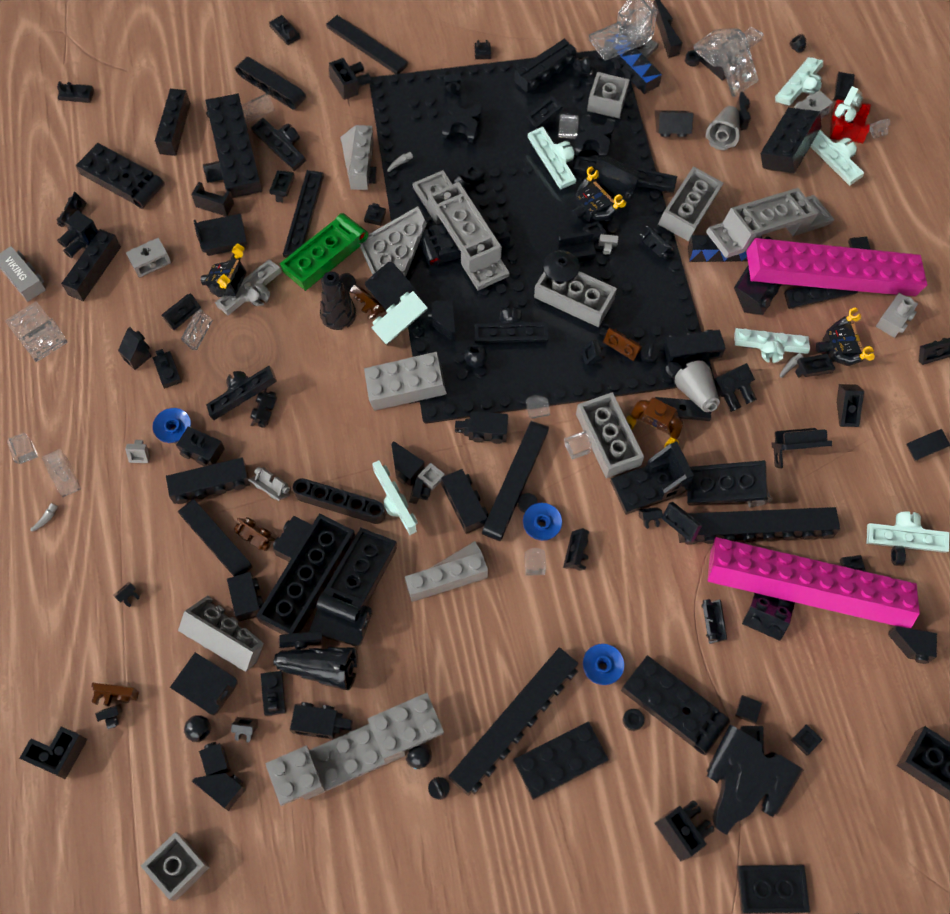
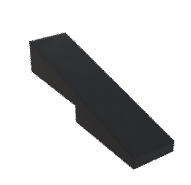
M654 0L652 12L667 56L671 58L680 55L682 41L671 27L673 18L660 0Z

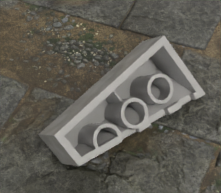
M355 125L340 138L350 188L353 190H368L374 144L373 126Z
M474 541L433 567L404 577L411 602L486 579L488 578V569L482 552Z
M206 596L185 610L178 629L179 632L245 672L257 663L264 643L248 629L240 628L238 621L234 617L229 618L226 616L224 609L220 605L215 606L212 604L213 599L209 596Z

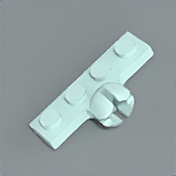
M808 57L775 96V102L790 106L800 93L814 94L819 91L822 85L820 81L822 78L817 73L823 67V60Z
M851 87L844 104L838 105L835 116L840 118L847 109L845 120L851 122L857 114L855 107H859L863 100L859 89Z
M543 127L528 133V139L560 190L574 184L576 178L566 164L574 159L573 147H567L571 144L568 141L554 144Z
M820 130L810 147L849 186L862 178L864 172L850 159L857 151L855 143L847 144L851 141L850 138H843L841 141L834 143Z
M736 328L734 332L735 346L760 349L762 358L768 363L770 362L769 357H772V363L782 360L785 351L808 354L810 350L809 336Z
M379 460L372 463L374 473L387 495L383 503L387 514L399 516L409 535L417 532V519L413 513L409 514L406 497L399 493L396 482H391L387 466H382Z
M904 511L896 515L895 526L867 524L866 544L890 547L903 546L908 549L947 553L949 552V532L923 529L919 513L913 512V514H910L909 511Z

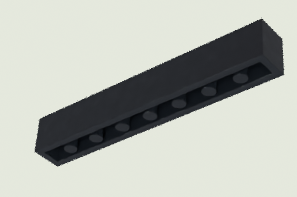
M836 507L688 513L701 523L702 527L695 541H688L679 532L678 538L679 543L687 545L696 544L697 542L713 544L716 537L735 542L736 540L753 542L756 539L773 541L778 538L788 541L801 537L804 540L815 537L829 539L838 533L840 524Z
M559 647L449 774V779L467 796L471 792L476 794L483 785L481 783L482 779L485 776L489 778L497 769L495 764L499 759L503 761L511 752L509 750L510 746L513 743L517 745L525 735L522 732L526 727L531 728L537 722V714L541 710L545 712L552 702L549 700L554 694L559 696L564 690L565 686L563 684L567 679L571 681L578 673V670H576L578 662Z

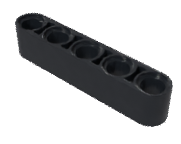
M245 57L235 67L236 73L241 78L293 110L306 99L305 93L299 87L250 57Z
M304 478L297 479L293 483L295 496L301 502L373 524H379L385 519L384 506L377 500ZM301 488H307L304 492H298ZM320 493H324V494H325L324 497H322V498H317V495H318V494H320ZM337 499H343L342 503H334ZM357 504L362 505L360 509L353 508ZM374 510H379V511H381V512H380L379 514H377V515L371 514L372 511H374Z
M194 499L178 510L180 516L233 577L244 574L253 568L247 558Z

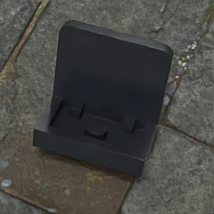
M754 593L751 605L742 624L781 641L790 625L795 602Z

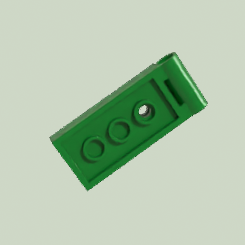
M341 213L335 220L280 263L281 269L284 274L306 291L327 272H330L360 247V243L367 240L368 232L346 214Z

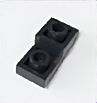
M740 92L736 105L739 111L741 131L747 129L751 120L750 113L747 112L750 107V100L744 92Z
M940 429L907 443L906 446L914 461H917L949 447L950 443L943 430Z

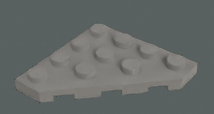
M419 207L410 210L368 234L367 240L360 243L361 251L372 275L387 262L391 261L406 277L427 224Z

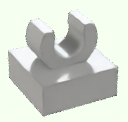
M600 234L599 246H604L603 254L610 255L612 247L617 246L618 236Z
M135 440L134 444L126 445L125 450L129 463L149 462L150 456L147 445L143 444L144 440Z
M430 463L418 475V479L424 480L423 484L433 491L441 482V477H444L445 474Z

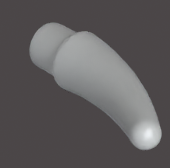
M409 152L398 157L387 169L388 172L412 159V153Z
M801 353L789 360L780 373V378H783L788 371L798 365L797 360L799 358H804Z
M50 503L41 519L30 530L33 532L45 525L55 515L58 506Z

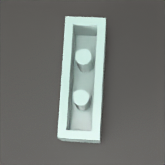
M413 291L411 293L406 292L400 298L401 302L399 304L391 305L386 310L387 314L383 318L379 316L372 322L374 326L371 328L386 345L428 309Z

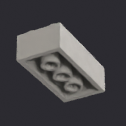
M693 166L665 209L658 225L689 241L691 235H693L718 195L723 182Z
M580 271L574 279L568 282H556L543 272L535 285L534 298L599 327L615 300L617 288Z
M437 352L364 368L369 402L374 411L447 394L441 362Z
M613 392L578 404L576 416L606 479L642 465L644 455Z

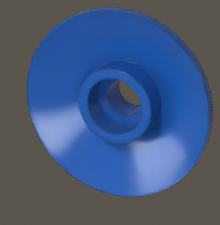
M179 408L165 409L155 417L153 432L163 442H178L187 427H191L190 417Z
M537 503L526 510L523 516V527L532 538L541 541L549 540L560 532L562 517L554 506L547 503ZM544 522L545 526L541 527L538 523Z
M597 644L585 653L583 670L592 682L599 685H610L622 676L624 659L615 647L608 644ZM604 663L606 669H600L599 664Z

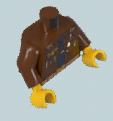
M652 397L649 401H638L630 415L626 417L627 423L631 425V430H633L637 422L636 419L670 435L664 448L674 442L679 444L677 439H679L683 421L679 418L677 409Z

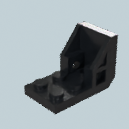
M674 442L650 458L645 467L611 478L610 482L625 515L681 495L687 491L694 474L678 442Z

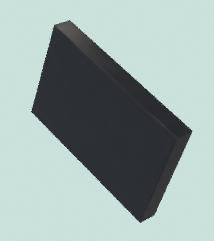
M804 865L736 866L741 914L810 913Z

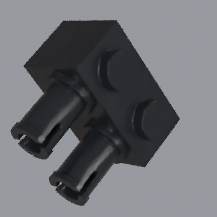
M344 58L329 62V78L344 100L358 95L359 87L372 83L369 73L358 77L355 76V74L364 72L362 62L350 66Z
M78 210L65 221L68 230L57 239L58 243L65 248L63 251L69 258H73L81 248L86 249L98 232L94 221Z
M747 363L713 379L718 397H724L730 412L742 407L734 393L735 389L740 390L746 404L757 400L750 386L755 378Z
M694 800L690 801L683 808L681 806L674 808L654 823L680 862L692 857L705 847L707 843L704 838L715 830L713 825L710 828H706L711 824L707 819L697 827L694 826L691 819L701 813L700 806L692 810V808L698 805Z

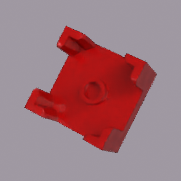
M837 100L831 113L830 139L842 140L843 138H850V142L863 143L870 129V124L866 125V119L870 112L871 104L862 103L854 119L851 122H847L845 120L847 111L840 118L835 116L838 105L844 104V100Z

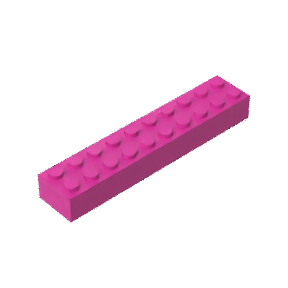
M755 238L746 250L750 279L755 282L893 295L901 293L904 296L914 297L927 286L921 255L761 238Z
M718 537L715 538L710 552L707 582L910 629L920 614L916 583Z

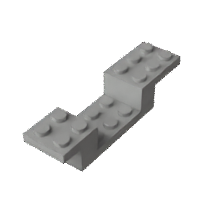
M442 170L413 183L415 192L436 225L444 224L461 251V265L477 290L509 277V271L501 260V245L460 182L452 184Z
M799 188L733 207L728 212L723 223L708 227L706 233L725 258L746 252L754 239L761 238L764 234L787 228L792 236H796L830 225L834 218L815 195L805 197Z
M428 693L368 718L369 724L309 750L306 745L265 763L280 805L283 806L301 797L305 800L315 797L405 756L404 751L444 734Z

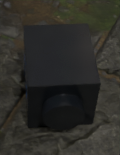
M209 743L204 746L203 750L199 751L206 776L231 771L224 746L220 743Z

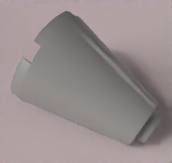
M725 107L708 126L706 139L708 138L709 144L718 150H727L730 147H735L738 143L740 124L739 111L736 107Z
M694 361L686 364L688 367L684 370L680 369L675 376L677 388L704 412L716 410L720 400L710 367L704 361Z

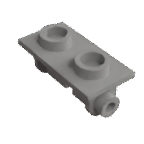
M257 467L255 470L256 476L249 479L258 489H262L275 500L280 501L290 496L288 484L278 477H274V480L271 481L273 474L264 467Z

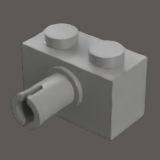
M898 293L876 327L895 338L898 332L903 333L908 326L905 322L907 320L911 321L917 313L914 309L918 303L914 302L912 298Z

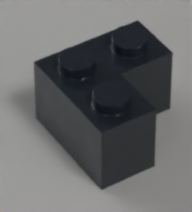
M61 726L50 746L30 738L19 759L66 780L88 739Z

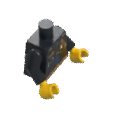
M592 166L587 169L588 177L584 178L575 195V209L571 211L575 220L584 217L589 223L607 221L618 211V207L623 208L626 206L625 200L619 203L623 198L622 195H616L613 200L596 181H591L599 176L597 170L591 175L594 169Z
M237 243L232 249L234 254L229 261L212 265L209 273L201 276L202 285H207L213 295L217 297L237 295L247 273L240 261L245 248Z
M857 308L850 309L848 317L844 316L827 329L822 342L816 343L817 353L826 352L832 362L845 366L860 363L864 359L872 361L875 358L873 353L867 355L874 351L873 348L867 346L863 349L855 324L850 322L861 319V314L853 316L858 311Z

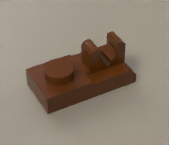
M353 285L350 291L355 294L354 298L360 303H366L362 308V312L367 313L371 309L369 318L375 319L379 312L386 311L364 288Z
M93 682L91 685L94 691L92 703L98 705L100 698L103 696L105 698V706L111 705L112 697H116L117 701L129 703L130 700L137 701L139 692L131 687Z

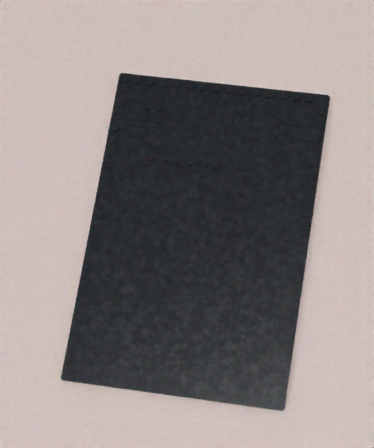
M605 49L576 53V59L589 58L590 74L581 73V75L576 76L573 64L567 65L560 73L553 74L548 81L541 82L536 89H531L528 92H525L521 86L515 83L514 74L515 70L534 58L371 77L372 83L369 86L391 221L416 207L420 208L424 218L431 217L415 192L413 183L443 170L453 184L455 177L458 174L465 176L466 168L473 163L485 172V176L478 183H471L470 188L465 192L479 213L499 208L510 233V244L501 246V260L509 271V277L480 290L476 289L461 265V258L439 263L436 266H429L420 242L418 244L406 278L421 294L419 299L428 309H431V301L453 300L455 341L449 340L432 327V320H428V309L408 326L412 357L437 352L441 362L447 393L446 395L420 401L422 420L425 424L470 418V411L505 413L589 401L612 392L615 397L677 388L675 380H670L665 376V367L668 365L663 348L665 339L671 335H686L690 332L700 333L701 328L674 233L658 225L667 208L661 190L636 186L633 198L629 204H626L623 208L618 207V211L609 220L599 221L607 235L618 236L617 246L612 247L610 255L603 254L604 246H599L598 240L593 243L596 257L579 260L580 272L617 288L615 300L599 327L534 298L535 285L544 272V260L550 253L557 251L558 238L560 236L583 233V227L591 223L587 222L584 217L575 220L571 214V211L575 209V195L584 178L588 177V175L573 172L577 156H574L573 160L566 163L576 178V182L560 190L537 151L531 146L528 133L536 129L530 124L526 116L553 96L563 108L543 128L554 144L568 141L571 145L567 147L572 146L573 150L583 114L590 115V122L595 126L604 125L607 119L615 120L607 156L627 166L656 171L631 80L629 81L620 118L587 111L589 96L597 72L628 79L604 54ZM460 73L461 83L459 84V91H456V86L452 85L450 86L451 92L448 93L447 85L444 86L443 82L444 75ZM450 98H458V106L463 109L471 108L475 101L482 102V116L480 124L477 126L475 144L467 143V136L461 132L453 134L450 140L442 139V128L444 119L448 116L447 108ZM586 150L582 154L583 157L598 159V153L594 150ZM409 152L412 153V159L388 172L387 169L398 157ZM646 226L651 229L654 227L661 234L660 237L663 240L668 239L673 244L674 254L669 252L670 255L667 259H661L652 251L656 244L651 248L641 241L640 235L643 232H647ZM509 308V316L512 317L513 308H518L521 310L523 322H548L549 340L548 342L475 343L474 324L500 322L501 310ZM602 324H610V328H616L617 331L626 335L627 339L631 338L637 343H641L642 347L653 342L659 349L658 359L653 363H647L641 359L640 353H637L633 361L603 343L605 337L599 336ZM591 340H597L599 346L603 347L601 354L605 358L601 362L596 361L592 366L585 365L582 348ZM474 344L484 347L488 355L484 365L478 368L470 367L464 358L465 350ZM703 360L710 367L714 379L710 360ZM688 363L681 364L683 366V370L688 367L686 365Z

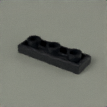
M655 397L677 409L680 419L711 420V412H704L692 400Z

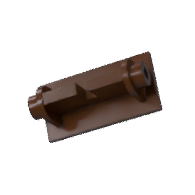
M609 328L603 343L633 361L637 353H640L642 349L641 343H637L631 338L627 339L626 335L617 331L616 328Z
M237 518L240 524L238 523L234 527L236 534L246 541L253 536L250 543L261 551H267L270 546L268 542L275 541V538L271 536L272 533L265 528L260 529L257 527L256 522L251 518Z

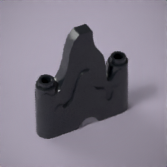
M729 725L706 770L708 778L716 783L721 780L720 795L713 815L714 827L727 835L737 822L748 817L755 810L763 796L764 799L761 804L763 808L761 811L774 817L786 802L804 769L775 752H769L764 755L762 744L733 725Z

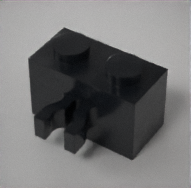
M189 426L176 444L181 456L186 459L193 458L202 466L216 464L225 450L222 441Z

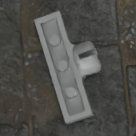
M268 259L243 280L236 296H222L215 302L216 306L228 316L247 301L255 306H263L264 303L259 300L262 299L267 303L270 298V292L265 286L282 273L280 267Z

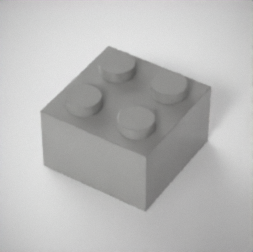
M597 72L589 96L587 111L620 118L630 79Z
M177 832L141 865L142 869L166 897L172 901H177L210 868L183 835Z

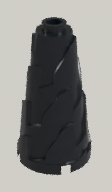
M331 271L327 272L321 279L320 318L326 327L333 330H343L342 327L347 326L348 328L355 321L356 308L339 274Z
M328 647V649L280 650L274 656V666L278 670L301 676V678L319 682L322 685L349 691L355 681L356 673H353L354 667L357 668L358 664L355 648Z

